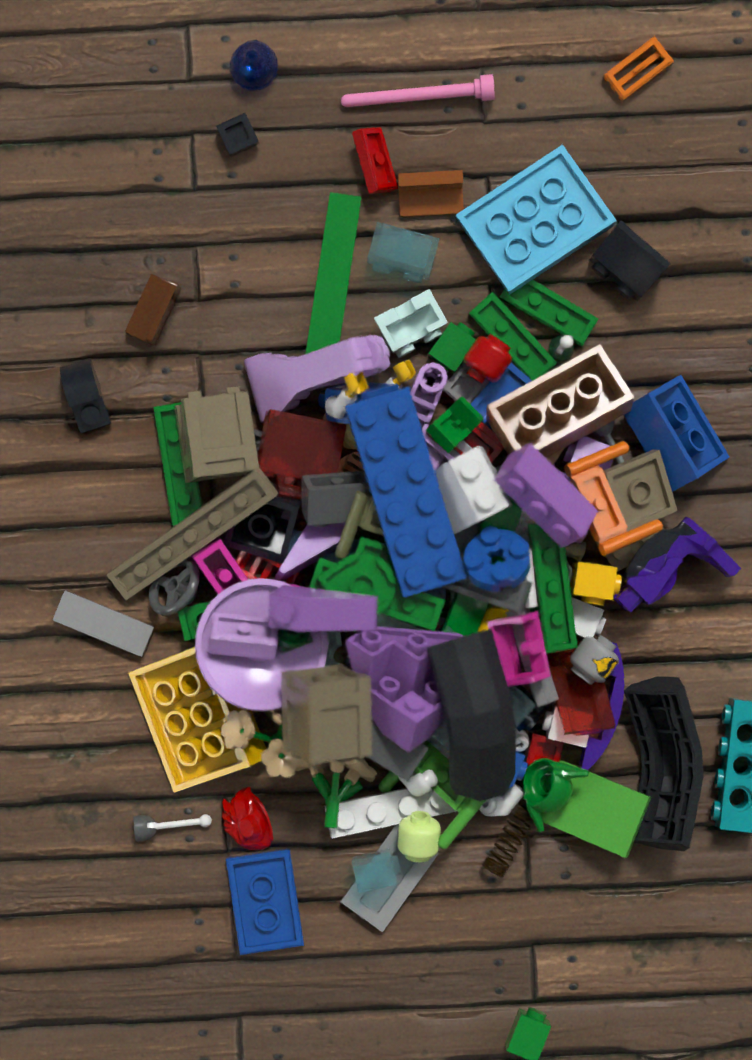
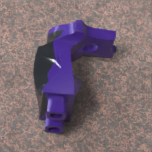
M685 517L676 527L661 530L637 550L625 572L621 574V583L623 585L620 587L619 594L613 595V599L625 611L628 610L629 612H632L641 602L648 605L654 603L671 591L677 578V567L682 563V558L688 554L711 564L726 577L735 576L741 567L720 547L712 536L692 519Z

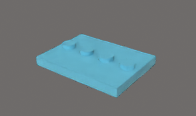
M563 144L456 214V219L509 295L617 224L613 214Z

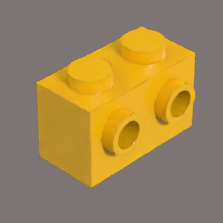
M572 562L571 594L582 596L581 601L584 603L604 606V599L613 600V595L619 594L622 576L617 575V567Z

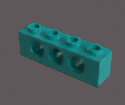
M729 698V704H724L722 710V724H726L725 737H720L718 744V755L722 756L721 769H716L714 786L719 788L718 800L712 802L711 820H715V826L719 829L752 833V733L746 741H740L737 737V730L743 724H748L752 730V700ZM745 756L748 761L747 769L742 773H736L733 769L735 759ZM735 789H742L744 792L743 801L738 805H732L729 800L731 792Z

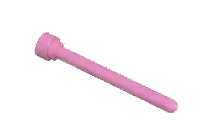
M493 74L480 75V79H474L473 83L346 94L342 96L341 104L344 107H356L474 95L475 99L482 98V101L495 100Z

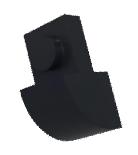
M91 358L60 367L64 392L69 407L72 408L80 433L111 424V418Z

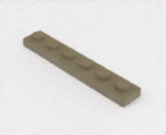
M257 467L109 571L107 577L124 599H129L277 496V490L262 470Z

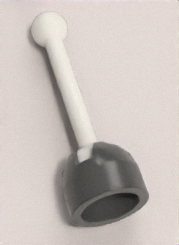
M204 814L196 819L156 823L152 817L147 815L133 816L135 840L139 842L151 839L158 829L192 825L208 827L211 825L212 819L209 815Z

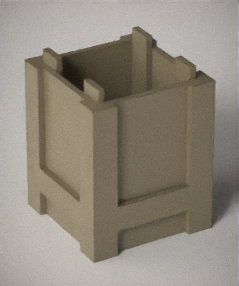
M240 386L226 388L227 393L206 397L201 396V391L188 392V398H182L181 404L175 406L185 483L244 476L259 467L248 391L240 392Z
M343 664L281 671L283 749L285 751L292 752V757L296 759H301L302 757L314 769H317V764L327 761L354 757L357 761L363 762V757L372 756L370 676L357 673L348 669Z

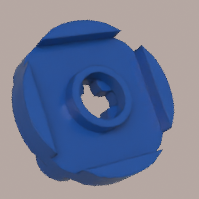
M493 526L484 528L481 534L474 537L468 543L464 552V565L470 581L480 589L491 592L500 591V587L511 585V588L518 586L525 580L531 567L527 541L518 534L508 530L498 529ZM494 556H502L505 560L504 562L498 561L495 565L491 564V558Z

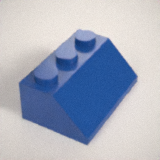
M682 375L634 401L631 411L624 414L628 425L633 429L644 452L660 450L672 492L699 478L730 457Z

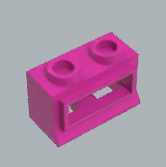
M538 611L503 617L487 622L488 629H492L508 686L533 683L551 677ZM512 624H523L526 642L521 644V652L524 656L529 655L532 671L522 672Z

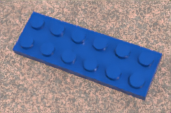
M409 387L346 405L345 411L402 597L404 598L467 578Z

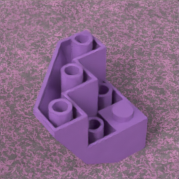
M377 627L376 630L359 631L347 639L346 646L352 670L371 677V718L384 736L407 752H410L427 740L446 718L426 647L463 637V635L459 633Z

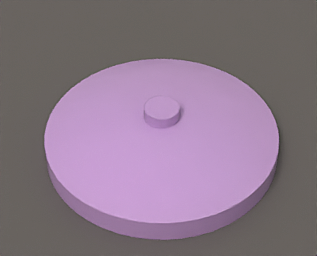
M273 579L242 581L218 594L204 611L198 625L195 643L198 666L211 689L230 704L251 711L282 708L281 671L325 666L328 652L327 631H310L313 640L311 643L285 654H281L278 647H276L275 658L272 660L209 653L213 612L269 618V594L283 585H292Z

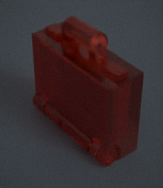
M273 409L266 411L258 451V464L265 476H276L278 495L302 500V487L284 483L285 478L302 481L303 475L338 473L347 425Z

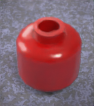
M489 334L488 337H478L464 356V362L470 368L467 374L481 384L485 380L490 382L499 381L512 362V357L508 353L511 348L492 334Z

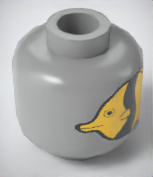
M602 635L598 639L591 636L585 637L570 657V661L574 665L571 670L591 685L594 682L603 683L619 663L618 656L613 652L617 646Z

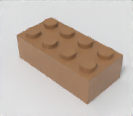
M599 344L487 405L486 420L508 455L531 443L546 458L630 412L634 396Z

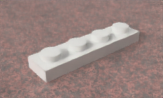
M407 788L340 802L337 828H329L331 838H337L399 824L403 818L415 811H424L429 813L430 817L456 812V810L445 802L432 788H430L431 791L422 796H414Z

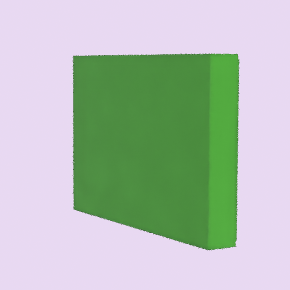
M560 760L561 763H565V764L571 765V766H573V767L580 768V767H578V766H576V765H573V764H571V763H569V762H566V761H564V760ZM588 771V777L571 778L573 792L570 800L556 812H542L543 823L624 858H628L651 797Z

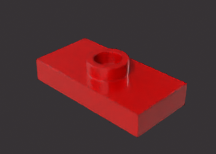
M359 128L353 131V139L369 194L386 193L399 189L382 128Z

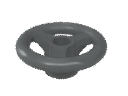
M188 557L151 583L149 603L157 614L163 616L175 614L191 604L196 598L200 572L198 565L193 559ZM179 566L187 567L178 576L166 577L173 569ZM160 586L164 587L168 593L166 606L161 605L158 599Z

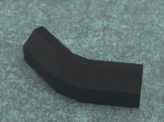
M492 629L426 647L446 716L449 734L450 786L455 794L480 802L504 795L515 776L516 722L512 698Z
M656 676L631 684L624 690L641 749L642 776L638 792L651 797L634 842L663 850L686 851L691 846L703 783L702 747L685 686L679 677Z

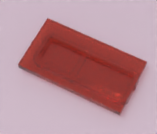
M575 649L546 653L549 671L559 698L555 701L564 735L574 734L581 736L600 733L606 729H614L616 724L605 682H594L591 685L571 670L574 665L571 663L570 657Z

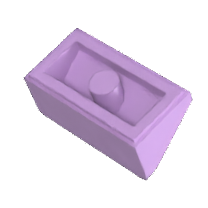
M213 612L209 653L272 660L275 658L278 628L268 627L269 618Z

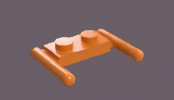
M625 441L616 443L564 466L566 475L571 479L569 482L598 510L589 529L595 542H598L599 552L603 556L658 533L663 529L662 522L655 519L627 531L626 528L628 527L602 467L599 468L600 464L628 453L629 445Z

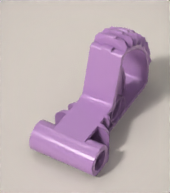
M376 335L351 338L300 357L261 353L245 359L244 364L260 423L288 416L287 410L295 409L301 399H306L309 396L310 391L346 383L344 377L350 373L357 375L363 371L365 378H369L386 370L390 365V355L384 339Z
M428 363L421 368L413 380L410 392L435 470L441 465L442 461L447 463L455 458L428 437L426 432L448 378L446 370L441 365ZM427 377L434 380L432 382V384H434L432 387L425 384L427 382Z

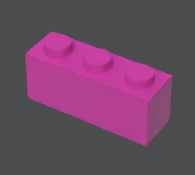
M218 537L191 555L217 595L236 583L248 580Z

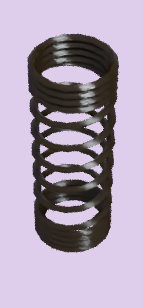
M516 804L511 814L527 827L507 820V822L523 835L507 828H502L519 843L501 835H498V838L514 850L494 843L497 848L510 858L489 851L506 866L490 857H486L482 864L485 869L502 878L507 873V868H509V865L503 859L508 861L514 860L507 851L518 853V850L512 844L522 845V842L516 836L527 837L520 828L531 830L527 823L534 824L528 809L519 804Z

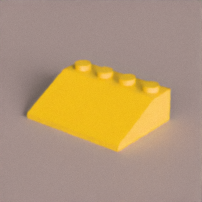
M195 647L128 672L174 793L250 767L262 761L261 755L263 751L267 750L262 740L252 738L248 740L247 746L243 749L237 747L229 749L225 746V737L221 734V728L227 722L228 714L233 710L240 712L246 709L230 704L211 689L198 666ZM246 710L251 714V722L254 724V730L256 732H260L256 720L254 718L253 712L251 710Z

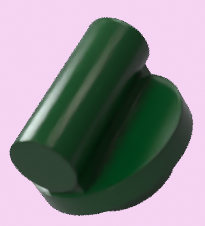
M278 629L277 647L281 654L295 650L313 641L310 631Z

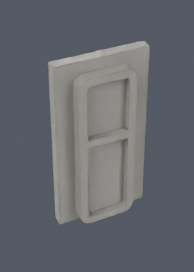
M399 824L393 827L341 900V903L381 932L387 927L439 854L437 852L436 855L426 862H412L406 859L405 855L399 851L397 845Z

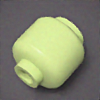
M424 811L412 812L411 815L406 816L400 821L397 845L399 851L405 855L406 859L412 862H426L437 854L440 848L438 841L441 835L439 822Z

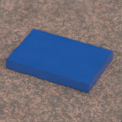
M290 848L227 857L226 863L240 955L304 946Z

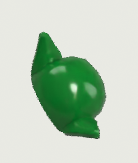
M548 758L537 759L527 767L523 780V798L527 802L528 812L538 832L542 833L544 831L542 812H556L566 805L573 792L571 778L588 777L587 769L555 762Z

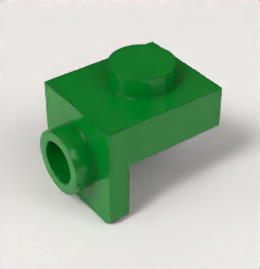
M461 396L426 431L449 454L483 421V417Z

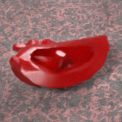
M248 786L239 790L230 802L223 799L224 812L222 818L224 819L225 832L243 848L262 850L269 847L273 841L271 822L265 806L251 792V787Z

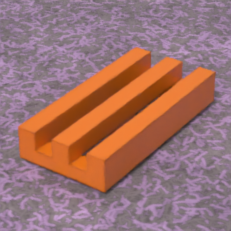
M654 36L605 73L603 78L606 82H609L611 89L614 92L616 91L619 95L618 98L623 102L672 65L674 60ZM652 47L656 49L655 53L618 81L615 79V75ZM663 58V62L626 90L622 88L623 85L657 59Z

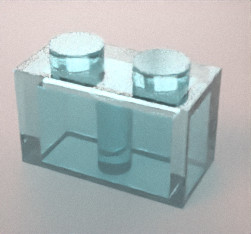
M377 222L367 264L373 265V271L390 275L392 270L403 273V278L406 280L421 283L422 279L429 280L440 238Z

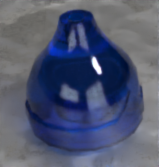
M258 40L247 41L239 45L232 54L230 60L231 75L235 82L244 89L251 91L262 90L268 87L276 78L278 59L273 50L265 43Z

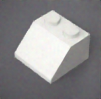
M478 446L434 470L454 534L512 506L508 495L494 481L497 474L483 446Z

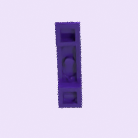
M613 643L617 646L613 652L618 656L619 663L610 674L612 679L598 738L589 736L586 748L582 747L578 765L581 769L589 770L600 758L613 737L620 718L624 698V670L617 643Z

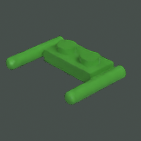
M425 740L422 743L429 749L414 772L416 774L419 772L423 774L426 770H432L438 779V784L431 788L454 810L459 812L441 834L438 841L440 848L447 849L486 800L480 802L455 794L450 786L449 757L435 744ZM389 771L379 784L380 791L383 793L389 792L399 781L398 775Z

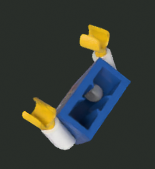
M408 359L395 365L393 370L397 377H390L385 383H369L366 381L363 371H361L357 375L350 373L345 376V384L328 387L326 390L321 391L318 403L320 408L326 409L327 420L349 424L345 411L346 405L401 389L402 383L416 375L411 361Z

